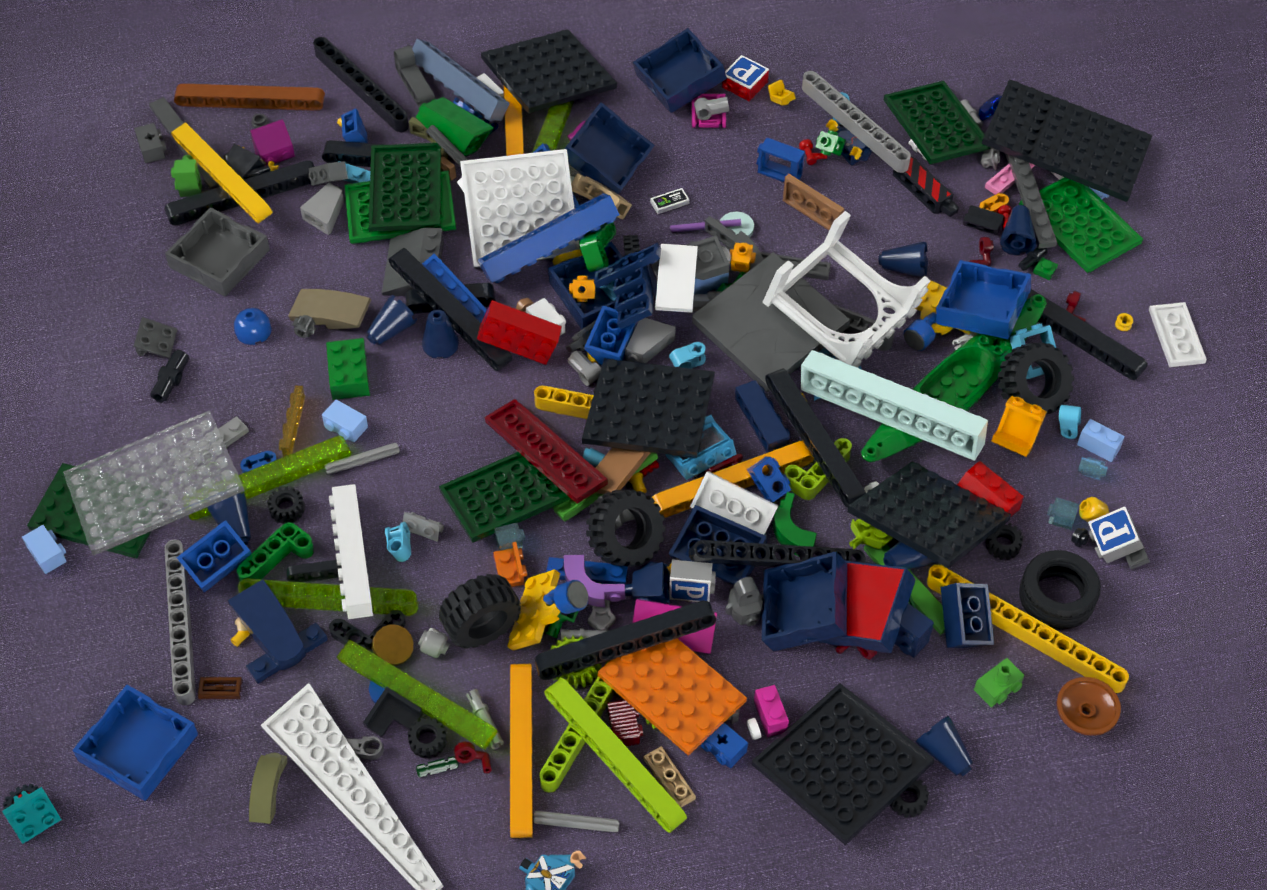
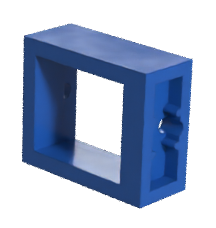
M766 138L763 143H760L757 150L759 157L756 162L758 173L782 182L785 181V176L788 174L800 180L803 173L805 151L770 138ZM769 154L791 162V168L769 160Z

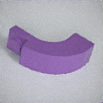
M564 555L566 582L571 580L582 582L588 592L589 605L605 607V600L612 602L625 600V584L596 583L585 573L584 555Z

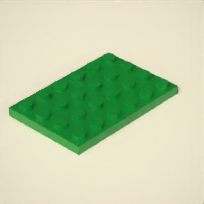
M449 170L441 171L442 231L456 230ZM370 181L345 184L351 244L391 239L415 231L369 232Z
M1064 177L1039 191L1057 244L1087 273L1142 244L1143 238L1088 186Z

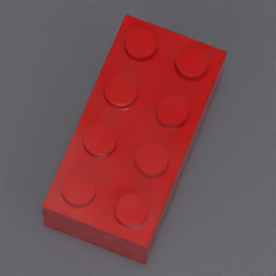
M492 300L480 324L477 340L546 365L559 341L562 326Z

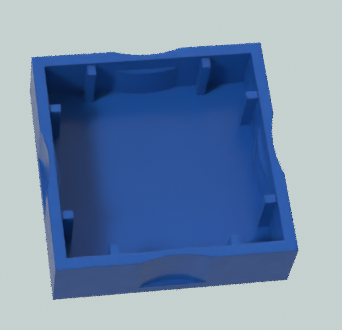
M960 260L952 275L949 287L944 291L936 307L937 324L1009 339L1031 291V274L1008 269H996Z
M126 685L108 706L102 718L89 729L72 751L78 762L146 801L197 737L198 732L192 721L171 709L156 704L150 697Z

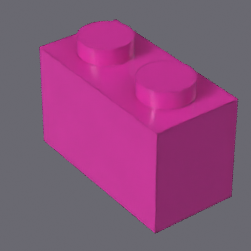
M771 685L755 690L754 704L767 738L783 734L788 729L789 720L776 686Z

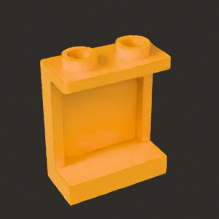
M1011 396L1006 402L1005 411L991 442L1027 457L1033 448L1047 411L1038 405H1031L1025 402L1020 397Z

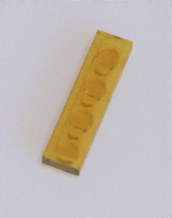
M295 385L294 393L290 394L291 406L286 411L287 423L283 424L284 436L279 441V450H282L283 458L291 459L305 400L303 386Z

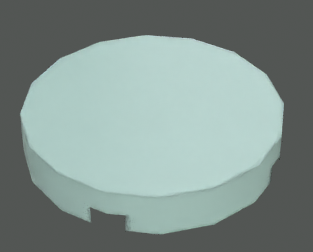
M730 212L720 219V221L741 219V226L726 228L733 230L736 235L742 231L749 238L753 234L754 222L749 215L743 212Z

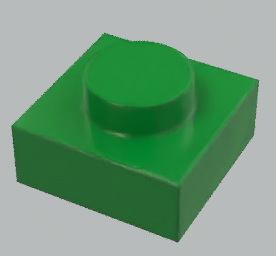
M1042 257L1036 265L1033 274L1050 281L1058 264Z

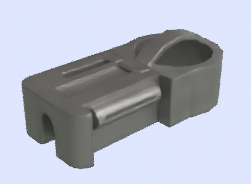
M378 737L346 738L358 758L376 760L383 755L384 746ZM373 742L380 744L379 749L366 747Z

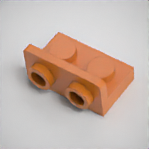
M512 542L513 548L495 551L493 555L497 574L506 578L511 587L525 585L524 577H527V570L525 565H521V560H523L522 548H518L517 543Z

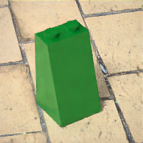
M444 97L437 100L433 99L427 104L423 103L416 115V118L427 129L434 125L465 157L477 152L493 130L491 125Z

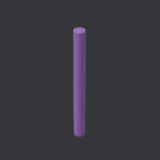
M741 219L720 221L725 227L741 226ZM705 222L670 225L671 232L705 229Z

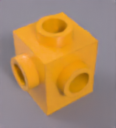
M735 242L734 249H730L731 270L747 273L750 271L751 263H755L756 259L753 245Z
M585 275L577 276V279H573V283L569 284V293L573 294V298H577V302H588V299H595L594 279H588V276ZM579 287H585V291H581Z

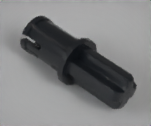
M1037 247L1034 251L1028 252L1027 257L1018 264V267L1025 271L1030 266L1036 265L1048 253L1047 248L1039 249Z

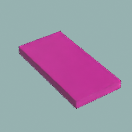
M636 599L633 623L682 606ZM716 623L712 627L679 637L678 639L691 648L692 651L711 654Z

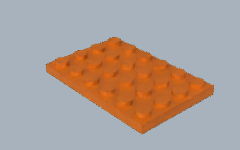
M678 638L612 659L598 671V677L688 756L747 701L745 695Z

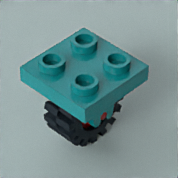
M24 784L21 789L17 787L15 788L17 791H11L9 793L10 797L6 796V802H3L4 810L2 812L22 844L62 820L42 787L39 788L37 785L29 784L27 786Z

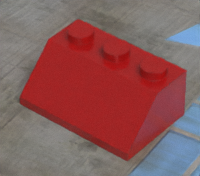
M981 461L971 467L957 484L974 495L986 499L989 503L1004 509V511L1011 514V517L1020 510L1024 498L1022 494Z

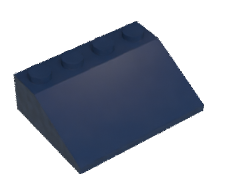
M695 505L668 555L677 560L692 561L689 557V549L700 540L767 544V536ZM697 547L698 554L703 555V550ZM716 548L717 554L723 557V552ZM736 549L737 556L742 558L741 551ZM755 551V555L761 558V553ZM712 564V571L716 572V577L733 585L740 579L748 577L755 568V566Z

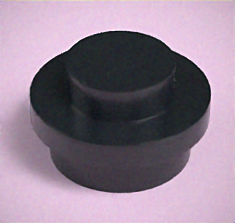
M1077 528L1074 531L1071 541L1075 543V546L1081 547L1087 543L1089 539L1088 530Z

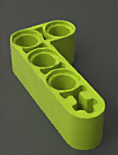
M840 438L834 444L845 461L848 462L852 443L846 438ZM817 462L807 472L797 465H789L784 471V475L790 481L789 486L792 489L790 491L804 500L813 499L829 482Z

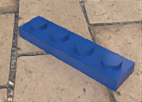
M549 557L546 572L555 569L560 573L559 580H566L564 559ZM585 561V573L592 581L600 582L601 584L626 585L627 566Z

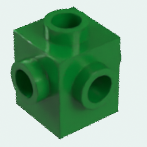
M828 130L826 133L821 131L816 140V148L820 149V153L830 156L832 153L840 156L846 140L837 136V132Z

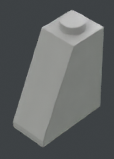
M331 183L325 185L300 207L302 219L325 234L330 235L344 203L342 190Z
M648 318L640 320L625 349V361L647 363L675 340L676 327Z

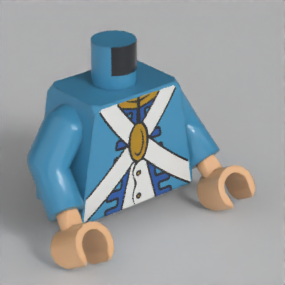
M575 851L572 855L547 856L543 854L536 863L525 858L519 867L521 871L527 874L525 877V890H566L575 877V867L573 866L575 865L579 869L582 868L583 865L580 860L586 859L581 851Z

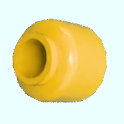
M1088 497L1079 506V515L1086 522L1109 513L1107 504L1096 497Z

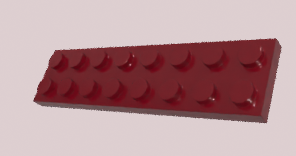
M516 399L484 417L485 423L576 504L608 485V479Z

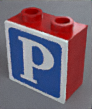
M741 55L725 71L727 79L722 81V88L750 101L768 83L769 69Z

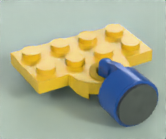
M931 280L927 286L928 292L921 298L923 301L915 308L921 311L920 319L914 320L903 332L906 343L918 351L924 350L932 343L936 333L944 335L953 329L952 327L938 325L936 322V307L947 288ZM958 329L968 335L971 333V331Z
M555 569L528 578L525 583L523 596L520 599L521 613L513 625L507 647L514 651L541 642L545 625L559 620L557 616L560 613L570 614L583 610L588 604V592L584 584L578 580H571L557 586L560 573Z

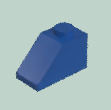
M353 109L341 115L342 137L345 141L368 143L367 131L358 110Z

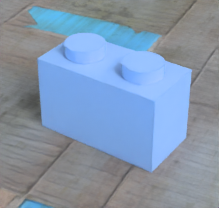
M337 399L322 414L325 428L338 433L345 440L348 439L355 442L368 428L365 415Z
M1090 419L1082 430L1077 445L1112 462L1119 452L1125 436Z
M44 525L22 536L26 547L45 574L67 562L64 554H66L64 547L61 543L56 544L55 540L57 538L53 531H47Z

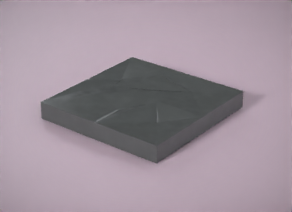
M774 252L692 315V323L753 380H756L767 393L770 391L765 380L767 374L784 368L790 375L802 365L812 350L819 352L824 348L774 304L767 307L763 303L776 271L785 264ZM803 278L799 279L785 292L827 328L839 333H843L849 328L850 319Z

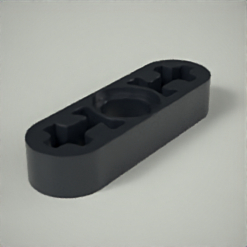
M337 560L292 565L286 569L287 581L291 583L338 578V569L342 568V566H337Z

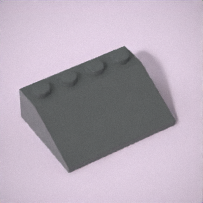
M421 228L390 239L382 295L405 296L407 291L413 290L391 267L388 260L402 248L407 249L421 264L434 253L441 260L444 244L442 228Z

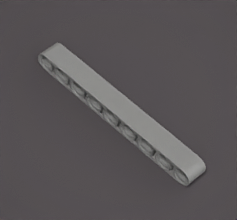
M814 71L804 73L802 90L895 171L904 173L909 169L911 154L907 149Z
M173 539L165 545L172 684L178 703L189 705L194 702L196 693L188 572L176 558L185 551L182 542Z

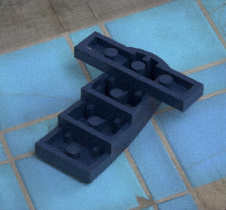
M658 243L639 252L628 254L614 264L595 272L594 284L597 288L609 285L615 280L613 292L617 297L614 308L618 312L617 325L620 329L653 315V290L647 265L653 264L660 259L661 247Z
M263 579L228 600L230 607L240 618L241 623L265 652L264 655L246 665L247 671L257 684L279 670L295 666L308 652L328 640L327 635L316 622L297 633L285 610Z

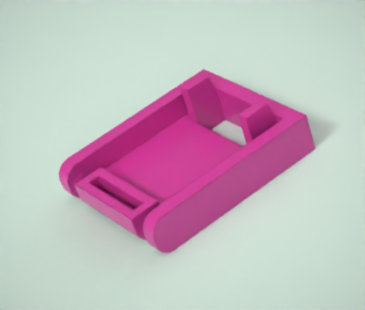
M702 94L692 100V128H695L696 124H699V128H719V124H722V128H726V112L711 115L707 120H699L694 107L695 101L699 98L712 100L723 98L725 94Z

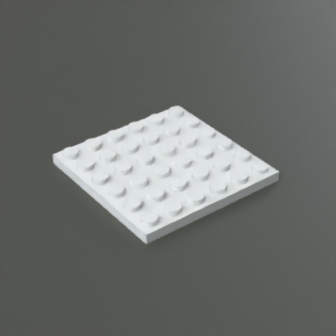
M567 149L460 161L474 268L481 267L477 260L574 209ZM572 240L568 242L569 245L563 249L557 248L552 251V255L546 258L542 256L536 260L554 259L557 255L580 249L579 240Z

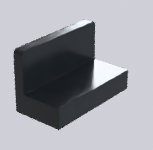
M971 205L968 213L965 214L963 225L998 235L1004 215Z

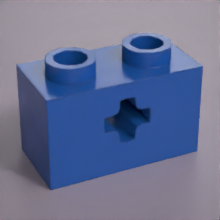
M723 723L700 746L706 752L710 751L721 765H726L731 769L747 753L748 742Z

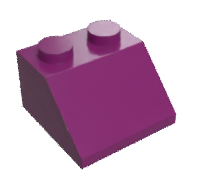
M283 119L250 130L255 154L260 156L266 165L270 161L276 164L295 157L293 144Z

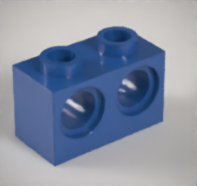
M764 457L746 470L763 497L770 502H774L792 489L789 486V479L780 472V465L777 460L772 457ZM765 465L769 469L767 475H764L762 472ZM775 481L779 485V488L776 492L773 490L772 487Z

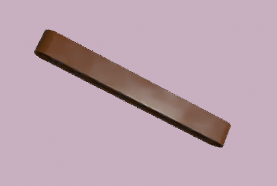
M179 84L176 87L174 102L179 106L317 111L323 108L325 92L320 88Z

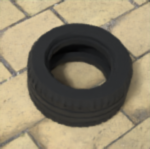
M1051 550L1037 555L1028 563L1019 587V597L1024 610L1030 616L1053 629H1070L1082 625L1092 615L1100 596L1101 582L1098 573L1086 559L1069 551ZM1052 576L1066 578L1078 588L1081 597L1070 603L1055 602L1041 591L1039 581Z

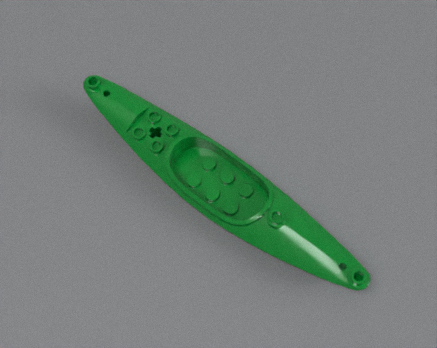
M1036 294L1026 300L1010 336L1015 335L1017 330L1026 328L1028 331L1031 330V326L1036 325L1047 304L1046 299L1042 295ZM978 333L944 359L912 390L968 411L997 380L998 372L1002 370L1000 368L1002 361H1006L1005 356L1012 352L1010 338L1004 339ZM882 423L862 449L861 455L864 460L875 462L923 441V439Z

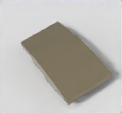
M301 289L288 317L291 321H294L295 318L308 315L313 318L316 323L315 325H326L328 329L359 328L371 299L335 290Z

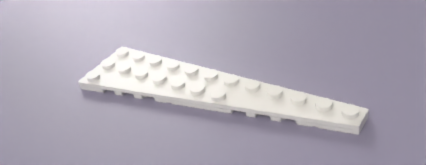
M308 683L262 723L261 727L415 890H440L444 887Z

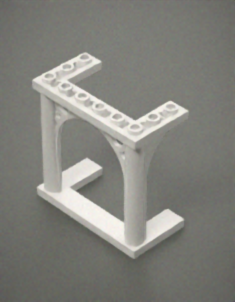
M844 211L834 220L823 244L793 270L794 264L788 260L776 271L763 303L767 307L774 304L840 361L859 367L863 358L868 359L873 353V349H878L883 344V339H889L895 332L894 329L896 327L901 328L906 322L905 319L907 317L911 318L917 310L915 308L923 301L921 298L929 290L927 286L930 280L924 276L916 285L905 287L889 282L839 242L851 216ZM829 255L872 292L878 305L877 320L870 328L856 334L839 333L821 324L785 292L824 257ZM883 308H891L895 313L888 314L884 312Z

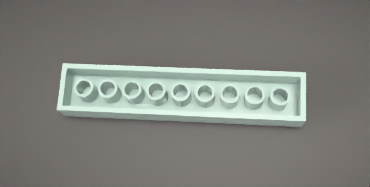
M814 350L809 353L801 365L802 391L974 461L985 445L988 420L981 416L974 415L961 408L954 407L946 402L939 401L926 394L919 393Z

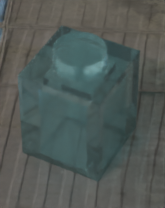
M1056 497L1054 504H1050L1047 515L1050 516L1048 523L1071 530L1079 504Z
M518 523L494 528L499 551L513 548L512 542H516L518 548H523L525 534L523 529H519Z

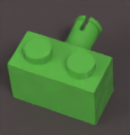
M185 155L182 160H175L174 167L171 168L172 178H175V189L179 191L180 197H189L201 193L202 180L196 159H193L190 155Z
M1006 658L976 681L974 691L990 707H993L997 703H1003L1007 699L1008 694L1011 692L1016 693L1022 687L1024 674Z

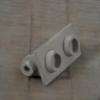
M991 148L983 151L981 164L984 168L993 166L995 171L997 164L1000 162V151Z
M404 512L403 522H406L410 532L436 542L438 541L439 532L442 533L444 530V525L441 522L431 519L426 520V517L417 515L415 512Z

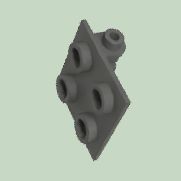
M142 317L133 346L136 348L137 355L144 356V354L150 352L170 359L177 328Z

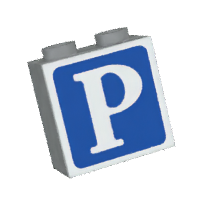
M1126 507L1088 522L1091 528L1088 533L1092 541L1097 543V547H1095L1099 558L1103 557L1106 563L1144 548Z
M672 560L670 600L692 602L705 600L709 602L710 594H714L716 572L712 571L713 563Z

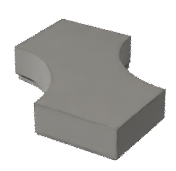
M605 600V607L592 606L593 610L588 618V624L595 630L608 631L616 623V617L610 611L611 601Z

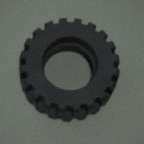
M1049 343L1025 344L1012 349V352L1005 356L1006 361H1002L1000 368H1002L1001 372H998V378H1000L998 386L999 389H1002V398L1008 401L1011 396L1020 397L1031 405L1035 404L1042 407L1043 410L1047 411L1046 414L1056 412L1057 409H1060L1061 405H1064L1063 402L1069 400L1070 395L1068 394L1073 391L1074 387L1072 386L1074 375L1071 373L1073 368L1071 364H1068V357L1062 355V350L1055 348L1054 345ZM1033 362L1037 363L1045 374V386L1038 397L1030 391L1026 380L1027 371Z
M613 490L612 493L607 492L602 496L603 499L598 498L594 503L596 507H591L589 514H591L590 519L587 518L586 524L589 525V530H586V536L590 537L588 543L590 547L595 548L594 553L596 556L601 557L602 561L611 563V565L627 567L639 566L644 564L645 561H650L653 558V553H658L660 550L659 544L664 541L662 534L663 531L665 532L666 526H663L662 521L665 519L664 515L659 512L661 510L660 506L653 504L655 500L651 496H646V493L635 490ZM628 509L635 517L637 531L633 541L623 547L615 536V522L619 514Z
M497 574L480 575L475 579L467 580L463 585L460 584L455 591H451L448 594V598H445L440 606L439 620L455 645L461 648H476L479 645H486L488 642L498 639L500 635H504L509 628H512L521 613V602L506 578Z

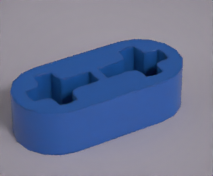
M264 451L246 457L241 461L240 466L242 473L245 476L251 477L274 469L278 462L274 452Z

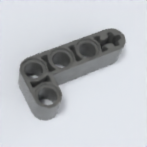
M409 45L394 50L397 73L418 108L423 103L427 104L435 99L433 91L416 65L412 47Z

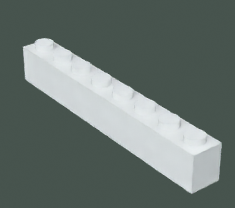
M353 484L332 487L333 495L329 496L330 507H334L331 510L332 522L336 521V524H332L333 534L338 536L337 539H334L335 550H340V553L336 554L337 566H342V568L338 569L339 581L343 580V584H340L341 596H345V599H341L343 612L347 611L348 619L373 616L356 486Z

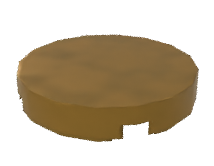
M390 624L382 627L372 640V650L375 657L389 666L403 664L413 652L414 642L411 634L399 625Z

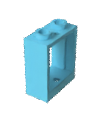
M1042 323L1031 326V330L1028 331L1026 328L1017 330L1015 335L1009 337L1012 349L1025 345L1024 338L1040 334L1042 343L1052 344L1056 348L1051 326H1043ZM1030 365L1026 379L1043 375L1042 368L1040 366L1032 368Z

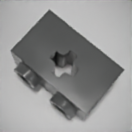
M154 123L134 128L145 163L164 159V151L167 149L164 140L160 141V139H163L160 129L156 130Z
M345 161L326 163L309 168L311 185H323L348 179Z

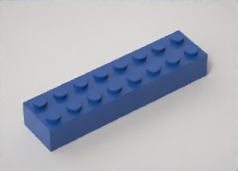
M603 193L483 256L477 261L486 278L492 283L494 281L499 283L505 279L504 276L520 272L521 267L535 264L537 262L536 259L542 256L546 258L553 254V250L567 247L569 245L568 242L572 240L578 241L585 237V233L599 230L601 228L600 225L614 222L620 214L611 196Z

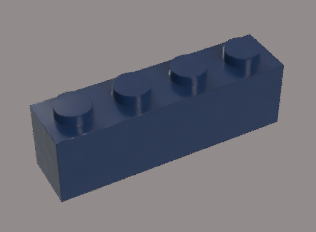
M756 380L736 387L735 400L766 453L789 445L790 432L787 428H784L780 415L775 413L771 400L766 398L764 388L759 386Z

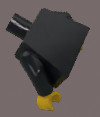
M233 144L231 151L224 155V161L243 180L279 169L278 165L274 166L273 161L266 165L260 156L236 144Z

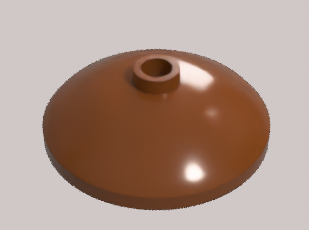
M1079 677L1072 679L1064 684L1057 697L1056 705L1060 718L1069 728L1080 734L1090 736L1104 734L1116 725L1120 717L1121 705L1117 694L1109 685L1095 678Z

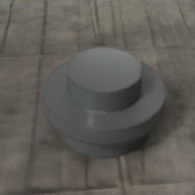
M256 114L253 116L251 123L256 129L269 124V121L264 114Z

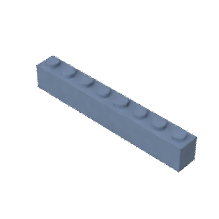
M416 39L412 48L416 65L423 67L426 73L434 75L433 78L435 80L443 82L444 87L453 90L454 94L463 98L466 104L474 106V110L484 114L485 119L492 122L494 120L502 121L510 104L508 101L429 41Z

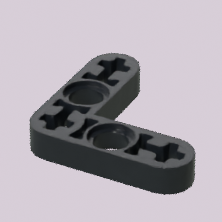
M393 610L387 614L369 636L343 619L331 621L329 630L334 639L367 660L376 659L374 652L371 650L367 652L366 647L372 648V640L376 633L382 627L390 624L399 625L404 628L406 620L402 611ZM398 618H400V622L395 621V622L393 623V620H392V619L397 620ZM342 626L343 632L341 630L335 631L336 627L340 628ZM354 635L360 637V640L356 643L349 642L350 637Z

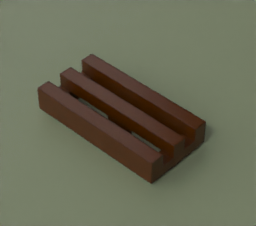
M200 677L197 696L199 699H240L241 684L243 683L242 677ZM204 684H236V686H204Z

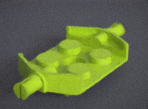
M852 519L850 527L856 538L850 541L849 545L850 547L853 546V549L860 544L881 549L894 539L861 519L856 521Z

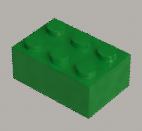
M364 338L326 342L332 400L370 396Z

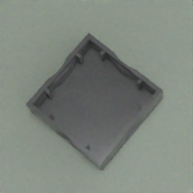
M210 207L195 222L191 230L165 253L169 268L226 297L267 254L270 248L266 235L248 226L239 224Z

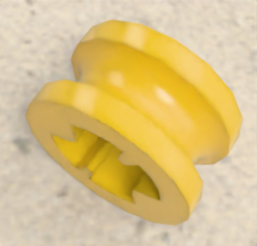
M1127 313L1119 314L1115 322L1116 328L1124 332L1130 330L1133 324V317Z

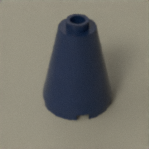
M1017 205L1012 208L1000 239L1002 250L1008 254L1020 255L1023 252L1027 254L1030 251H1034L1036 247V237L1030 211L1024 205Z
M927 242L884 250L882 254H879V265H882V269L921 278L926 277L928 271Z
M394 295L387 299L366 332L368 334L366 338L373 345H381L417 322V318L414 320L412 318L413 312L400 299L395 301L393 298L396 296Z
M434 310L429 313L422 339L423 351L435 359L437 357L448 358L458 350L459 339L446 313L442 310Z
M231 490L221 493V498L217 500L212 498L207 503V509L218 525L226 520L244 544L247 545L251 539L245 493H241V490Z
M902 542L888 550L883 558L884 565L907 569L938 564L936 561Z
M949 716L940 720L927 733L925 732L916 740V743L956 776L961 774L963 777L972 770L970 765L973 761Z

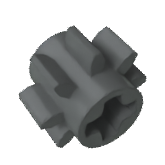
M308 315L295 318L292 324L295 334L301 338L313 335L316 327H314L316 323Z

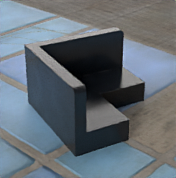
M386 687L363 724L365 728L382 738L393 721L410 730V726H414V722L420 719L423 711L419 706Z

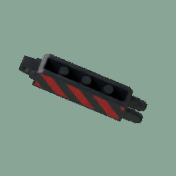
M911 156L909 169L904 173L893 169V176L932 213L939 214L944 212L949 217L958 213L959 207L953 201L954 194L951 190L947 189L927 168H924L916 158Z

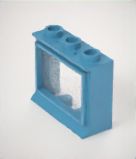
M709 415L705 420L697 458L668 454L666 456L681 475L688 480L737 453L733 440L720 428L712 415Z

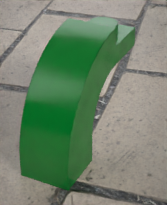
M787 492L785 499H781L780 506L773 516V531L776 539L781 545L815 547L817 533L800 529L792 522L790 514L795 494Z

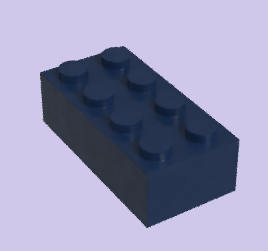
M908 603L901 617L900 629L895 645L904 654L915 658L929 643L934 622Z

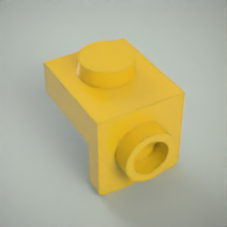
M778 80L768 85L772 102L783 106L796 99L794 92L785 89L783 80Z

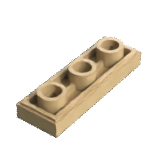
M662 746L644 756V761L660 785L680 807L696 799L695 794Z

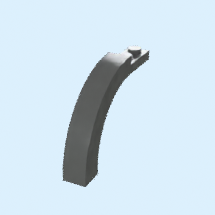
M711 216L705 219V231L712 236L717 235L718 240L730 249H734L735 242L753 245L756 259L755 263H751L750 270L763 261L758 247L744 232L740 231L736 235L733 230L723 226L719 220Z

